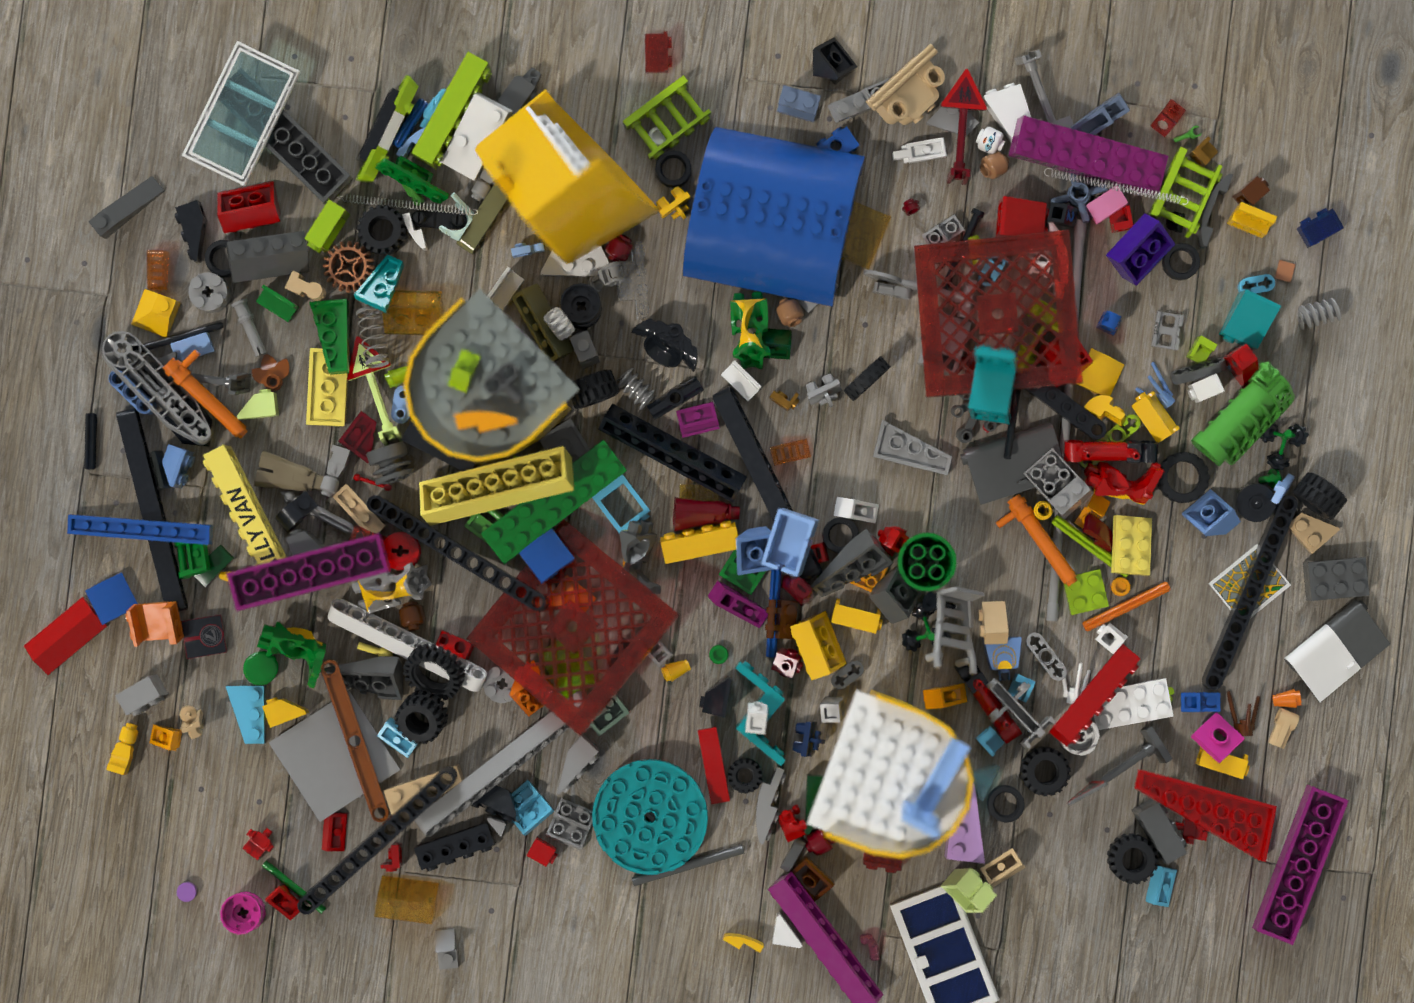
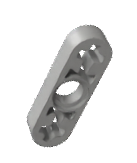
M1036 632L1030 633L1026 638V644L1053 680H1063L1067 675V670L1041 634ZM1031 636H1034L1035 638L1039 637L1040 640L1038 641V643L1040 644V646L1042 647L1043 644H1045L1046 648L1041 649L1038 652V654L1035 652V650L1038 649L1035 644L1032 646L1030 645V642L1032 641ZM1049 651L1052 654V659L1049 662H1043L1041 660L1042 652ZM1055 659L1058 663L1054 665L1058 669H1063V671L1061 672V677H1059L1058 675L1053 676V673L1055 672L1052 667H1050V669L1046 667L1047 665L1052 664Z

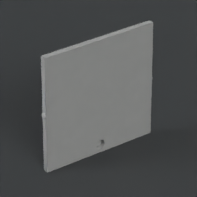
M348 691L378 782L381 783L398 772L400 768L382 740L377 737V732L351 692ZM332 702L314 714L307 715L306 719L269 742L319 822L356 798L363 796L364 793ZM356 735L349 739V743L352 746L359 745L361 741Z

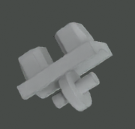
M831 373L822 378L824 386L818 388L815 382L806 385L807 397L811 405L819 402L820 406L827 403L829 407H832V400L838 398L836 393L842 391L839 380H835Z

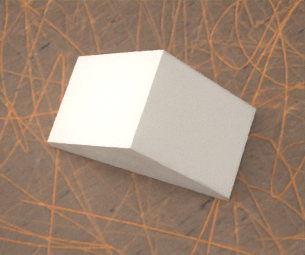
M778 912L775 919L772 944L795 948L802 947V942L782 914Z

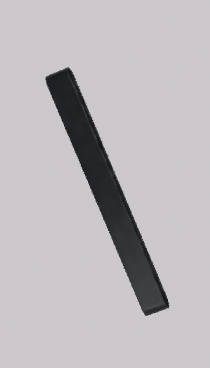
M729 386L713 394V400L774 522L778 509L786 508L792 511L793 509L734 390ZM810 548L803 573L800 575L806 582L822 573V568L812 548Z
M135 408L117 412L116 417L142 519L167 522L149 459V450L139 412ZM148 540L163 601H177L179 612L188 610L187 598L182 579H179L178 573L180 571L172 542Z
M373 495L368 499L367 507L371 512L535 611H544L548 608L549 599L544 594L432 526H429L404 509L377 495ZM380 500L381 507L376 510L374 503ZM395 509L397 516L395 519H391L390 513ZM412 519L413 526L407 529L406 522ZM428 529L429 536L426 539H424L422 537L423 530ZM443 538L445 540V546L440 549L438 547V542L440 539ZM457 548H460L462 551L459 558L454 556V551ZM473 558H476L478 561L475 568L470 566V561ZM489 568L494 570V575L491 578H488L486 575V571ZM508 577L510 585L504 588L502 582ZM522 587L527 591L526 596L523 598L519 596V590ZM538 597H541L543 600V604L541 607L537 608L535 606V600Z
M1284 496L1279 504H1276L1275 510L1269 518L1202 676V684L1208 689L1217 690L1224 682L1296 512L1298 502L1293 496ZM1285 499H1288L1291 502V506L1288 510L1285 509L1283 506V502ZM1277 517H1281L1283 519V525L1281 527H1278L1276 525ZM1271 534L1276 537V542L1273 545L1268 542V537ZM1263 552H1266L1268 554V560L1266 562H1263L1261 560V554ZM1257 569L1261 572V577L1258 580L1253 577V573ZM1249 587H1251L1254 592L1253 596L1250 598L1246 595V590ZM1241 605L1246 607L1244 615H1240L1238 612V608ZM1236 622L1239 629L1236 633H1233L1231 625ZM1229 640L1231 648L1226 651L1223 648V643ZM1218 658H1222L1224 661L1221 668L1216 666ZM1214 675L1216 677V683L1215 685L1210 686L1208 683L1209 677Z
M448 766L438 772L310 888L298 902V910L302 914L307 915L317 909L443 795L456 781L457 771L453 767ZM443 774H449L452 780L446 781L443 778ZM429 787L437 788L438 793H431ZM416 799L422 800L423 803H424V805H423V806H418V805H416L415 800H416ZM401 812H407L410 818L404 819L401 816ZM387 825H393L396 831L388 830ZM374 837L380 838V840H381L382 843H381V844H376V843L373 841V838H374ZM359 850H365L368 856L360 855ZM345 863H351L354 869H348ZM332 875H337L340 881H334ZM318 888L325 889L326 894L319 893ZM304 900L310 901L312 906H306Z

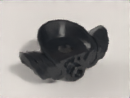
M647 319L638 323L632 329L631 333L647 337L644 341V349L655 362L671 368L677 367L683 360L692 372L695 371L698 362L697 347L693 346L691 340L684 335L680 324L672 323L668 325L660 320L655 322L653 319Z

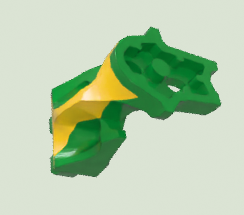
M761 292L752 293V299L744 300V294L735 293L733 301H730L732 336L741 333V337L737 347L733 350V357L740 360L743 369L749 367L763 369V357L771 355L770 348L764 345L762 340L763 332L768 331L767 298L763 299ZM761 317L762 321L758 322L756 318ZM737 320L742 322L741 327L736 326ZM748 329H750V330H752L753 332H755V334L749 333V332H748Z
M277 621L274 627L264 624L257 647L267 650L266 657L280 653L293 660L305 659L309 666L307 685L310 688H315L326 652V643L316 640L312 631L296 627L285 628Z

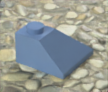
M1211 489L1181 513L1205 536L1225 535L1241 522L1235 510Z
M767 526L747 529L736 537L738 575L775 570L761 565L771 534V530Z

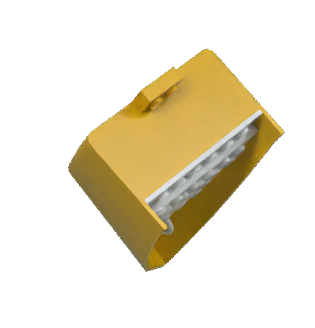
M546 89L488 135L475 148V152L482 160L481 163L495 183L509 198L521 217L564 263L570 264L660 212L658 207L626 172L551 97Z

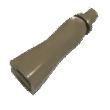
M265 450L262 451L258 465L260 469H257L254 486L294 491H312L313 489L321 491L320 486L324 476L317 475V472H313L306 466L294 463Z

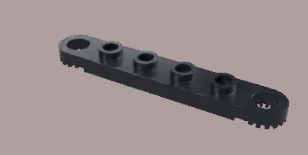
M1031 369L1030 372L1024 371L1025 375L1022 378L1015 376L1016 383L1092 439H1101L1105 436L1107 428L1100 419L1037 372ZM1095 424L1101 427L1099 435L1092 433V426Z

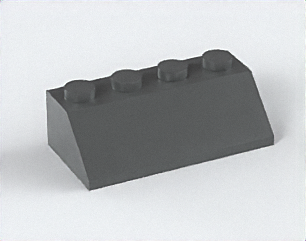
M298 231L228 241L226 249L232 282L238 283L291 275L292 270L297 273L309 272L308 249L304 239L305 232Z

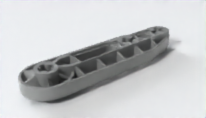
M118 331L108 335L102 346V357L106 364L167 428L197 445L207 444L212 433L197 401L181 385L178 386L171 376L169 378L172 382L168 384L158 374L161 370L164 373L166 372L163 369L164 366L137 337L125 331ZM138 346V350L132 351L131 347ZM118 349H125V353H123L122 351L121 353H119ZM148 356L158 366L156 370L145 360ZM129 358V359L133 360L134 362H133V363H130L127 359ZM129 374L138 385L134 387L124 376ZM150 376H151L159 385H157V384L150 378ZM174 384L185 394L184 397L181 398L173 390L172 386ZM142 387L151 399L147 401L139 393L138 389ZM187 398L195 405L196 412L185 402ZM155 401L165 413L160 415L151 404ZM178 405V409L176 407L172 409L171 406ZM169 416L178 427L176 428L169 424L164 418ZM189 417L193 420V423L187 424L183 419ZM198 432H199L200 434L205 433V436L201 435V436L199 437V436H198Z

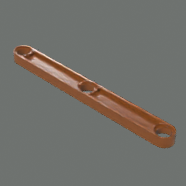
M327 659L321 666L322 675L371 816L376 822H383L388 818L389 813L339 666L335 660ZM327 663H333L336 667L335 671L331 674L326 673L324 670V666ZM356 735L361 739L360 744L352 746L349 743V739ZM377 808H383L386 813L384 817L377 818L374 815V811Z

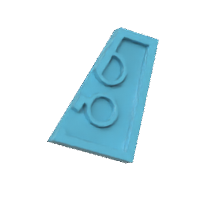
M225 686L244 743L264 744L265 713L262 706L265 705V686Z

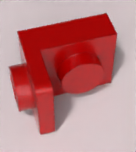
M402 842L391 845V848L388 849L389 860L392 859V862H383L381 869H386V872H394L402 866Z

